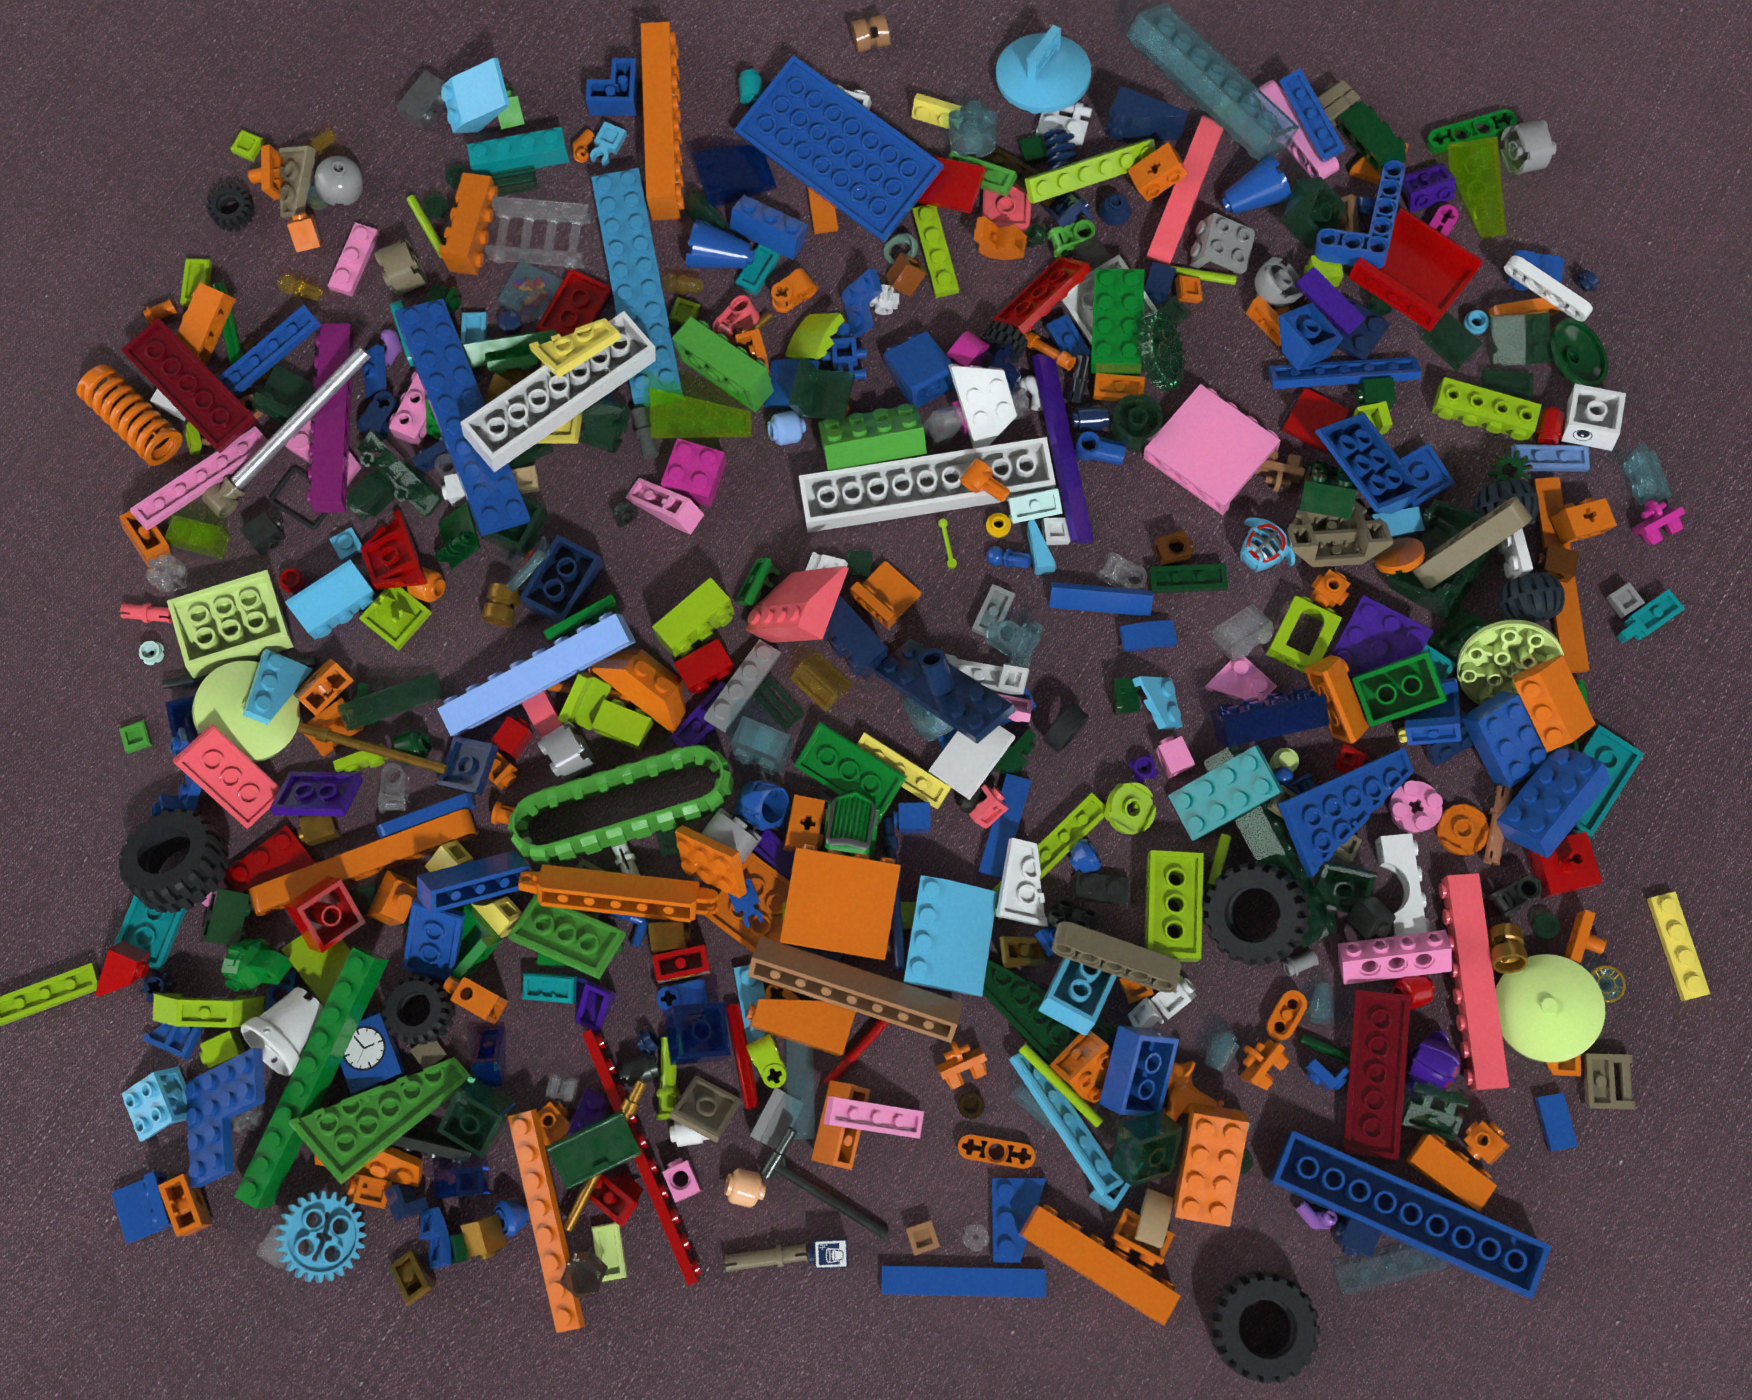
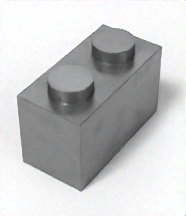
M424 70L397 104L402 118L425 132L429 126L436 122L443 108H446L445 101L441 95V87L446 82Z

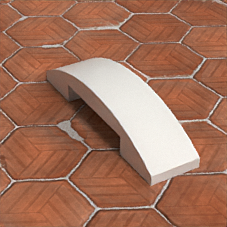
M945 654L948 663L993 692L1016 695L1024 694L1029 674L1028 668L1005 664L1003 667L961 660L957 659L954 655Z

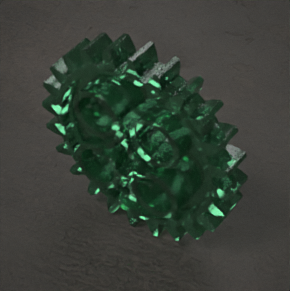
M1163 309L1149 311L1143 315V320L1139 321L1141 327L1138 328L1141 336L1137 337V340L1140 342V346L1137 348L1141 351L1139 359L1144 362L1142 369L1147 370L1146 377L1147 379L1151 378V385H1156L1157 390L1167 391L1176 389L1177 386L1181 385L1180 381L1184 380L1182 373L1186 372L1183 366L1186 363V360L1183 358V354L1186 352L1182 349L1184 341L1179 338L1181 332H1177V323H1173V317H1168L1167 311L1163 312Z

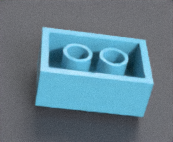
M1063 957L1038 1011L1086 1036L1096 1023L1117 976Z

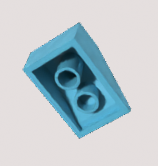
M492 58L451 77L441 87L442 99L445 101L448 112L447 119L449 124H451L453 133L479 132L510 105L498 58Z

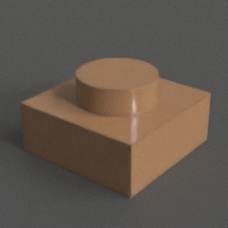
M931 1220L906 1228L914 1256L940 1247Z

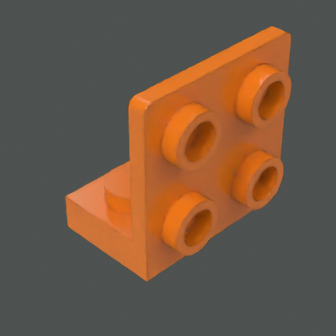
M886 561L862 585L857 581L850 588L851 598L887 630L921 596V591Z
M1090 1030L1086 1036L1080 1033L1049 1066L1092 1107L1101 1098L1112 1050L1106 1042Z

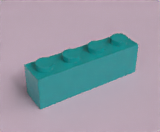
M562 127L467 144L470 166L473 173L494 177L570 162Z

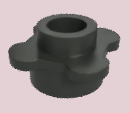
M628 502L619 503L613 509V519L617 520L618 527H624L632 523L639 514L637 510H634V504Z

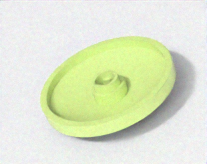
M235 661L216 668L202 681L193 701L192 716L194 725L199 735L210 724L215 725L253 762L263 761L282 751L294 737L300 721L299 700L292 694L268 725L244 716L243 712L259 662Z
M1550 954L1528 957V965L1523 970L1515 973H1504L1496 986L1502 1037L1510 1047L1529 1059L1546 1063L1571 1060L1591 1047L1604 1025L1605 1002L1598 983L1584 967L1568 958Z

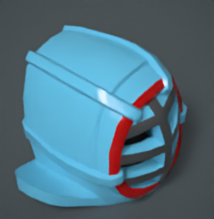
M1255 517L1246 519L1244 524L1252 528L1244 540L1240 558L1247 567L1257 573L1279 564L1284 557H1286L1290 567L1295 564V553L1292 551L1287 535L1281 528L1266 519ZM1277 534L1280 537L1281 543L1276 537Z

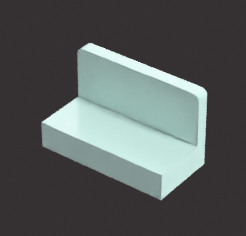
M1058 488L1007 498L1010 515L1008 516L1012 523L1062 514Z

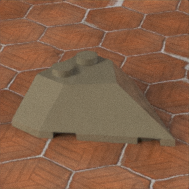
M1357 501L1354 502L1351 519L1300 511L1298 509L1295 519L1287 529V536L1292 551L1312 567L1364 564L1393 545V538L1387 523L1380 518L1375 520L1366 513L1367 509Z

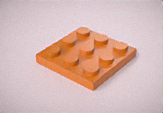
M751 853L742 864L744 880L751 879L760 900V904L755 905L754 908L761 912L763 922L760 923L758 917L752 915L748 919L751 927L747 928L743 923L744 911L736 914L728 893H725L723 890L718 894L719 899L716 901L718 911L713 915L707 914L704 916L750 952L754 953L760 937L780 943L783 926L782 904L787 902L790 881Z

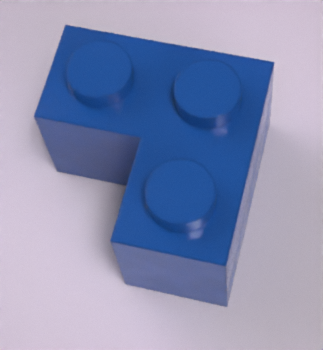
M612 58L611 79H587L585 101L589 115L637 116L639 70L636 58Z

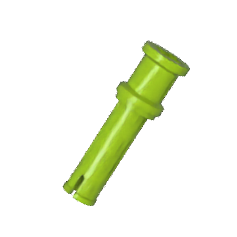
M661 1037L660 1089L656 1092V1096L659 1097V1113L656 1115V1119L673 1120L669 1117L677 1104V1097L680 1096V1091L676 1088L677 1038Z

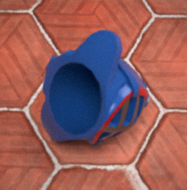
M748 781L738 794L732 817H737L746 825L755 826L760 831L774 828L775 826L783 828L790 815L788 794L784 788L773 781Z

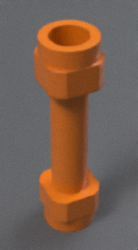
M1030 331L1024 333L1025 339L1028 340L1027 347L1029 349H1037L1056 360V364L1066 370L1073 368L1076 357L1066 351L1060 352L1041 341L1038 335Z

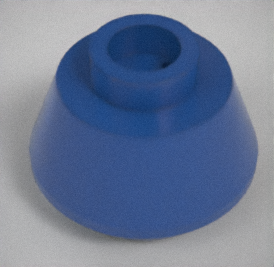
M1080 839L1070 851L1072 856L1069 857V861L1075 871L1080 869L1083 873L1100 869L1102 861L1088 839Z
M501 1200L494 1209V1215L499 1214L503 1233L508 1237H512L526 1225L529 1218L527 1207L519 1201Z

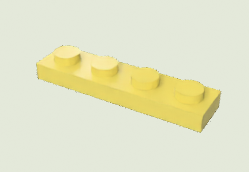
M863 733L857 743L859 746L906 774L908 777L902 785L904 789L923 801L930 802V805L934 808H940L951 790L950 786L868 733Z
M1676 891L1648 898L1647 902L1681 1001L1710 994Z

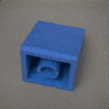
M927 331L921 334H913L906 342L900 345H892L883 353L884 365L908 404H916L917 408L955 389L949 365L953 363Z

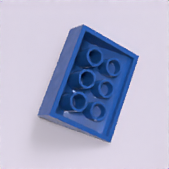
M1365 413L1319 428L1316 431V434L1375 512L1393 514L1405 509L1424 491Z

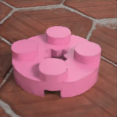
M1412 780L1401 785L1391 794L1388 809L1390 810L1392 821L1399 829L1407 833H1419L1431 829L1438 823L1442 815L1443 799L1430 785ZM1409 802H1419L1422 810L1412 813V807L1409 805Z

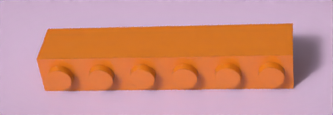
M1044 1204L1043 1208L1040 1206L1034 1207L1019 1233L1021 1237L1161 1325L1166 1324L1181 1297L1174 1292L1176 1287L1164 1279L1158 1282L1150 1277L1152 1271L1141 1264L1135 1267L1128 1263L1129 1257L1117 1249H1114L1113 1252L1103 1247L1105 1242L1093 1234L1087 1237L1080 1232L1082 1227L1068 1219L1065 1223L1057 1218L1058 1212L1050 1206Z

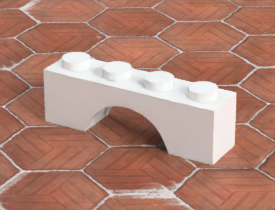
M1412 833L1380 836L1375 840L1378 865L1390 870L1399 878L1404 893L1402 904L1394 913L1396 919L1391 926L1389 937L1430 932V922L1428 918H1425L1424 913L1426 896L1424 892H1421L1420 888L1422 870L1420 866H1417L1416 856L1418 855L1417 841L1413 840Z

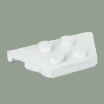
M950 364L949 369L973 448L989 446L1017 416L1004 370L996 367L982 368L981 366L971 365L969 367Z

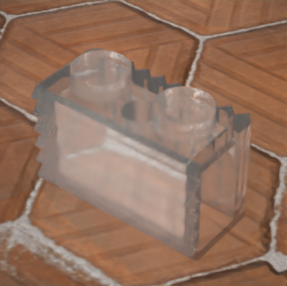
M1253 603L1212 630L1216 646L1231 661L1247 656L1252 648L1260 643H1267L1272 635H1274L1272 621Z

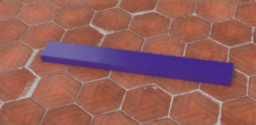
M1036 354L1032 357L1070 541L1088 544L1093 542L1094 539L1056 362L1047 355Z

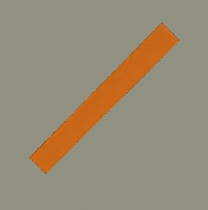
M1560 477L1534 479L1532 485L1538 495L1539 509L1537 517L1542 550L1548 545L1571 550L1570 543L1561 545L1551 519L1552 516L1560 512L1559 508L1564 506ZM1574 576L1568 583L1560 582L1565 592V602L1562 611L1553 617L1555 636L1562 647L1564 658L1571 673L1587 672L1590 669Z

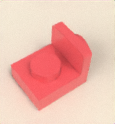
M983 784L981 789L988 797L978 803L969 815L974 822L987 829L1009 808L1003 802L1005 796L997 787L990 788Z

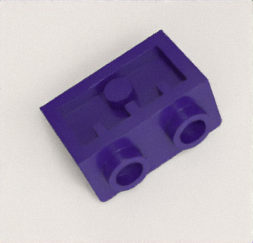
M1443 163L1404 175L1401 190L1408 198V210L1410 212L1454 198L1456 179Z

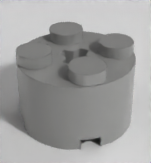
M1534 120L1508 126L1501 136V141L1505 140V148L1501 149V157L1506 169L1509 172H1515L1514 175L1544 169L1550 163L1552 155L1556 154V143L1551 140L1545 120Z
M570 721L554 729L537 742L544 755L548 754L551 758L552 763L549 765L557 777L561 776L564 781H570L596 765V762L593 761L595 758L582 735H575L572 732L576 727Z
M720 807L701 834L739 851L741 863L743 864L762 838L750 829L747 832V825L737 817L731 820L732 815Z

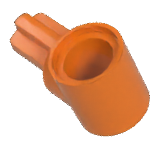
M975 459L960 478V482L970 491L981 493L984 490L1000 502L1005 501L1010 493L1007 487L992 478L993 470L979 459Z

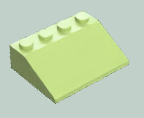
M268 570L167 600L185 667L193 679L210 674L216 668L227 663L258 659L265 649L277 653L294 647Z

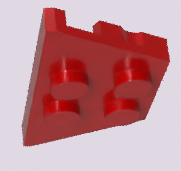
M398 509L392 514L395 517L386 528L381 526L375 532V535L360 548L371 582L377 590L425 585L428 583L404 515Z

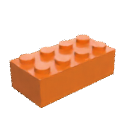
M1191 1102L1173 1201L1175 1218L1230 1227L1249 1126L1246 1111Z

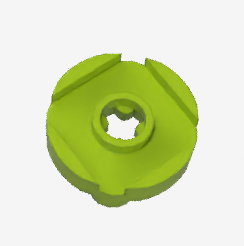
M1136 782L1119 783L1107 798L1104 817L1120 833L1132 835L1145 831L1151 826L1156 815V805H1153L1151 799L1153 795L1143 784ZM1133 802L1132 807L1135 809L1134 813L1127 812V805Z

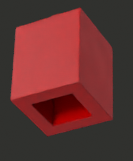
M508 716L491 742L498 746L499 750L517 760L534 735L528 729L530 724L519 717L514 720Z

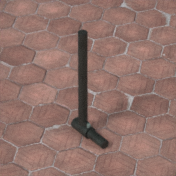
M788 1127L777 1147L772 1149L759 1173L769 1180L778 1178L781 1175L884 1239L889 1231L888 1228L785 1166L787 1163L785 1153L797 1134L794 1128Z

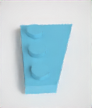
M265 649L261 654L243 715L268 725L313 668Z

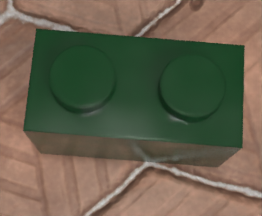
M220 888L211 893L201 941L228 947L243 941L246 928L243 927L244 918L249 916L252 905L251 901H249L250 895Z

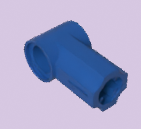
M1093 432L1082 433L1075 447V454L1082 461L1093 459L1119 466L1123 463L1126 451V443L1100 438ZM1088 443L1093 447V449L1087 450L1082 446V444Z

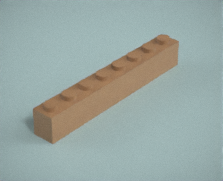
M764 937L759 939L747 975L950 1043L956 1031L964 1004L963 1002Z

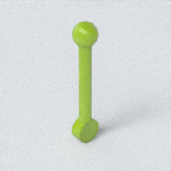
M942 518L938 521V525L942 528L948 556L947 567L954 569L957 561L952 555L946 528L948 521Z

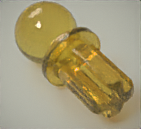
M327 129L314 139L310 137L311 144L303 143L299 146H310L315 148L316 152L319 151L320 154H323L322 150L336 141L337 138L332 130Z
M668 273L662 279L664 290L670 293L677 291L679 294H685L686 292L699 294L704 288L701 279L688 278L684 274L678 276L674 273Z
M285 274L278 280V288L285 294L294 292L295 297L300 298L303 296L315 301L319 300L322 295L319 286L306 283L302 278L296 280L294 276Z

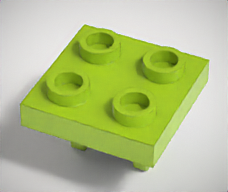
M398 587L384 589L359 619L399 651L432 612L404 589Z

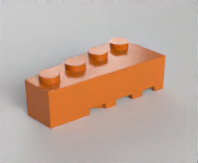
M462 173L455 196L458 206L453 207L450 213L452 226L451 228L446 227L444 232L446 245H441L439 253L449 272L478 276L479 267H483L484 245L488 244L489 240L488 223H491L493 220L492 204L493 200L496 201L498 196V187L495 186L491 176Z

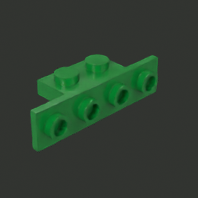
M554 329L462 343L461 345L471 368L487 366L488 371L499 374L507 372L509 368L518 367L519 370H526L532 368V365L538 364V357L531 351L529 344L537 341L539 345L552 340L551 336L557 334Z

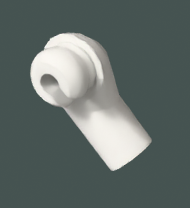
M1031 375L1023 377L1020 380V387L1032 394L1031 409L1034 411L1043 410L1036 378Z

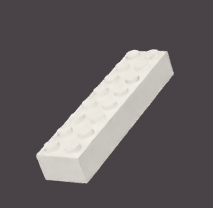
M625 311L609 321L619 331L621 339L560 378L546 365L542 366L460 422L463 436L494 472L656 361L655 346Z

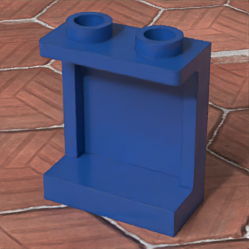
M1456 678L1441 679L1447 695L1446 702L1406 715L1405 730L1408 745L1462 741L1460 701Z

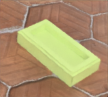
M615 1222L593 1226L592 1233L599 1282L628 1277L620 1225Z

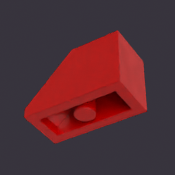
M123 940L108 950L95 995L103 996L129 986L139 978H144L150 968L148 960L151 953Z

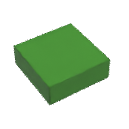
M142 720L119 728L126 753L129 754L153 746L146 721Z

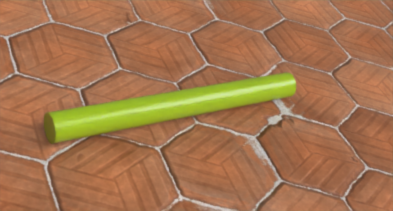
M1026 1043L1019 1049V1052L1096 1128L1104 1121Z

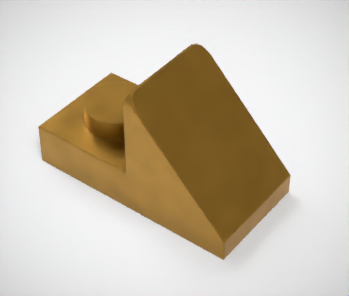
M518 367L509 368L502 376L495 373L489 386L485 403L488 404L532 373L527 370H519Z
M1000 937L1004 968L1042 966L1046 964L1044 949L1037 938Z
M409 1250L389 1266L403 1299L408 1306L412 1305L437 1284L436 1281L425 1273L417 1254L412 1250Z

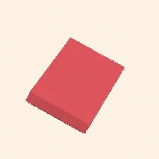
M210 724L172 759L183 772L246 829L251 827L270 809L281 788L213 724Z

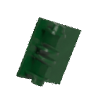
M468 502L464 503L438 524L444 548L436 550L435 559L438 562H449L450 569H454L481 548Z

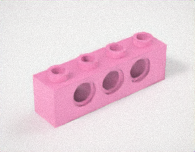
M1446 930L1338 943L1339 968L1344 985L1452 971V949Z

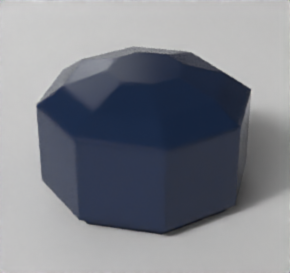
M504 310L498 316L499 329L506 335L517 334L522 329L521 316L515 310Z

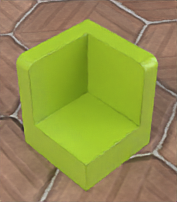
M1386 401L1357 407L1352 415L1353 417L1365 413L1380 434L1387 433L1393 425Z

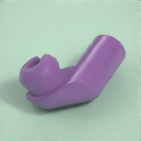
M386 329L382 331L381 339L384 340L387 347L385 351V364L391 366L401 351L402 345L397 332L393 329Z

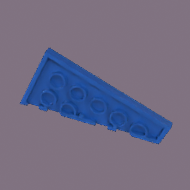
M1405 747L1278 803L1307 877H1313L1319 871L1318 868L1324 862L1329 861L1334 855L1333 853L1342 844H1345L1370 818L1369 815L1375 809L1380 808L1384 800L1393 791H1396L1414 772Z

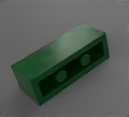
M1362 100L1337 116L1338 131L1380 176L1385 163L1391 160H1397L1402 163L1406 161L1405 150L1407 147L1401 137H1396L1388 123L1382 122L1377 117L1375 110L1371 106L1368 107Z

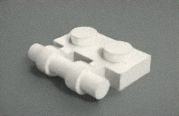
M1076 102L1073 106L1060 110L1073 113L1072 118L1059 115L1060 111L1042 113L1036 136L1043 135L1044 138V134L1050 130L1064 129L1067 133H1073L1075 136L1074 139L1068 142L1082 147L1088 122L1080 120V117L1090 118L1092 108L1083 106L1084 103Z

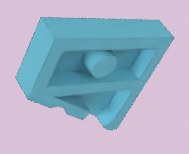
M1139 676L1132 679L1135 687L1141 685L1147 699L1143 702L1151 712L1158 729L1176 730L1183 727L1172 678Z

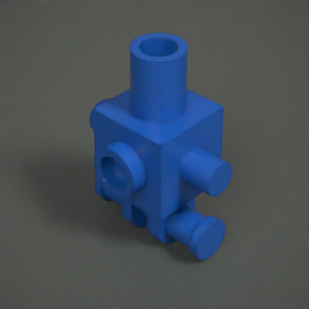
M842 323L836 332V339H832L834 342L832 350L827 351V354L823 357V361L833 360V371L826 370V382L839 381V383H844V379H849L851 383L854 382V379L867 380L866 367L858 369L857 361L858 358H867L866 348L857 349L856 337H851L850 325Z

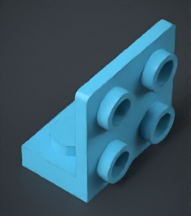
M179 1066L152 1072L122 1093L124 1104L129 1112L134 1130L140 1142L146 1141L171 1124L186 1121V1084Z

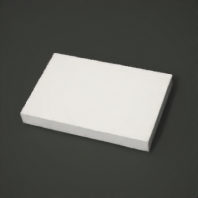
M999 725L976 744L957 731L928 771L970 800L1016 737Z

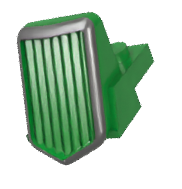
M857 791L837 796L833 801H828L822 852L828 853V849L843 851L844 856L854 857V853L870 855L869 860H874L880 808H877L872 800Z

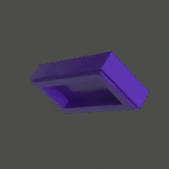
M765 829L759 835L762 839L753 851L770 867L787 880H790L795 853L783 851L784 842L770 829Z

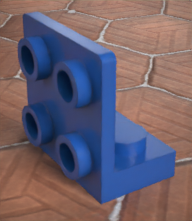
M150 1172L143 1175V1180L112 1192L126 1243L137 1241L173 1227L158 1185L167 1181L165 1172Z

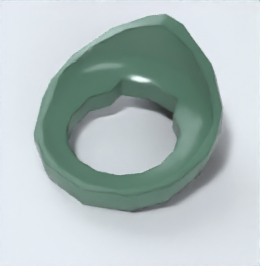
M900 233L893 236L885 244L883 249L884 258L891 265L896 260L890 257V250L899 243H907L911 249L907 255L915 258L918 251V242L913 235Z

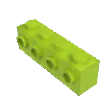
M1444 377L1438 386L1431 413L1437 414L1442 419L1461 421L1466 426L1486 428L1491 433L1507 434L1515 440H1528L1535 432L1542 404Z

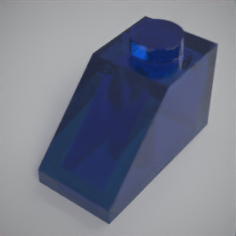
M505 1026L478 1027L471 1060L475 1087L503 1085L506 1070Z

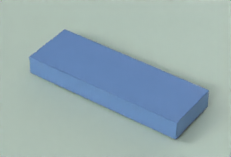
M1513 444L1511 447L1512 458L1516 450L1520 451L1517 460H1520L1525 455L1529 457L1522 465L1531 464L1533 468L1524 471L1587 472L1590 469L1589 446ZM1512 467V471H1518V468Z

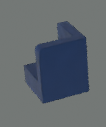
M396 1184L384 1191L395 1222L419 1214L429 1207L426 1197L416 1199L413 1188L410 1185Z

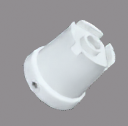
M299 987L294 988L262 1015L249 1019L241 1026V1033L250 1048L262 1049L263 1061L277 1073L286 1077L292 1076L324 1009L316 998L311 1000L303 998L307 991Z

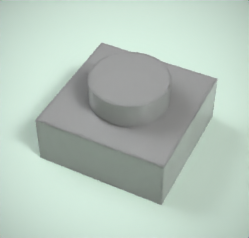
M1630 582L1606 598L1620 618L1625 617L1645 603Z

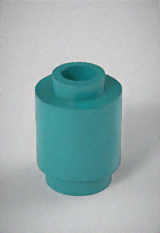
M749 69L741 72L738 83L740 102L746 107L751 108L762 95L763 85L759 72Z

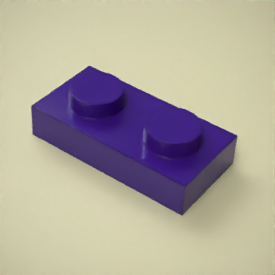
M587 1087L582 1094L565 1136L602 1119L610 1103L609 1098Z

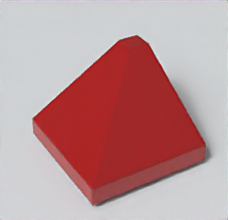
M1343 741L1333 768L1346 773L1362 766L1368 754Z

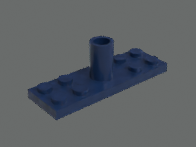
M909 639L874 668L877 677L976 744L1015 712L1012 703L948 663L941 649H926L912 639Z

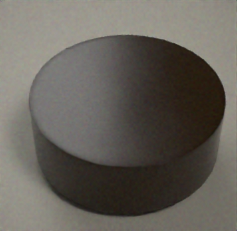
M975 1092L963 1094L958 1101V1111L966 1119L978 1118L985 1108L983 1098Z

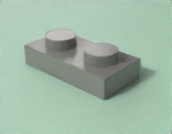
M992 584L972 627V631L995 641L1016 594Z

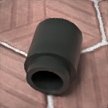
M648 1054L622 1061L623 1067L619 1068L622 1083H628L629 1087L635 1086L638 1079L649 1082L653 1081L654 1077L660 1076L655 1055L648 1056Z

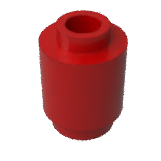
M1547 407L1545 410L1540 411L1536 431L1538 443L1542 445H1557L1558 441L1562 438L1565 413L1560 408Z

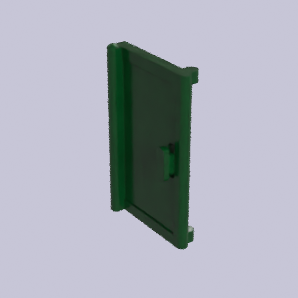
M622 1110L546 1145L545 1149L549 1152L567 1190L642 1154L641 1148L637 1144Z

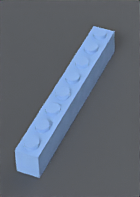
M613 612L606 613L598 618L600 622L592 626L586 624L578 628L576 635L570 638L564 636L554 641L555 646L548 650L541 648L533 652V658L525 662L523 659L510 665V670L502 673V671L496 672L487 677L488 682L482 685L476 683L465 689L467 693L462 696L454 695L443 701L445 705L437 709L450 736H460L635 643L636 641L623 615L613 614Z

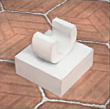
M1147 997L1128 1014L1133 1027L1153 1029L1157 1022L1160 1024L1164 1023L1154 1003Z

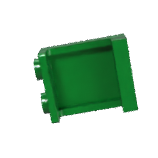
M471 903L452 908L466 913L458 966L452 972L459 980L474 974L502 941V938Z

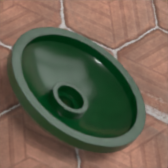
M1567 318L1558 322L1552 329L1550 337L1551 354L1556 366L1574 384L1590 387L1598 386L1606 379L1608 374V358L1599 337L1582 321Z

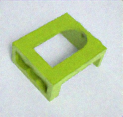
M1295 595L1266 655L1305 673V667L1323 659L1342 617L1338 616L1330 608H1321L1315 605L1307 597ZM1302 612L1324 622L1323 628L1309 656L1286 645Z

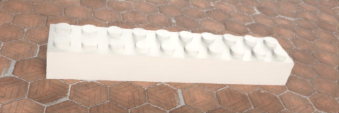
M1047 437L800 475L799 483L807 533L1000 503L999 500L986 491L974 493L960 482V478L975 459L985 462L993 470L992 478L1010 490L1007 498L1055 488L1056 483Z

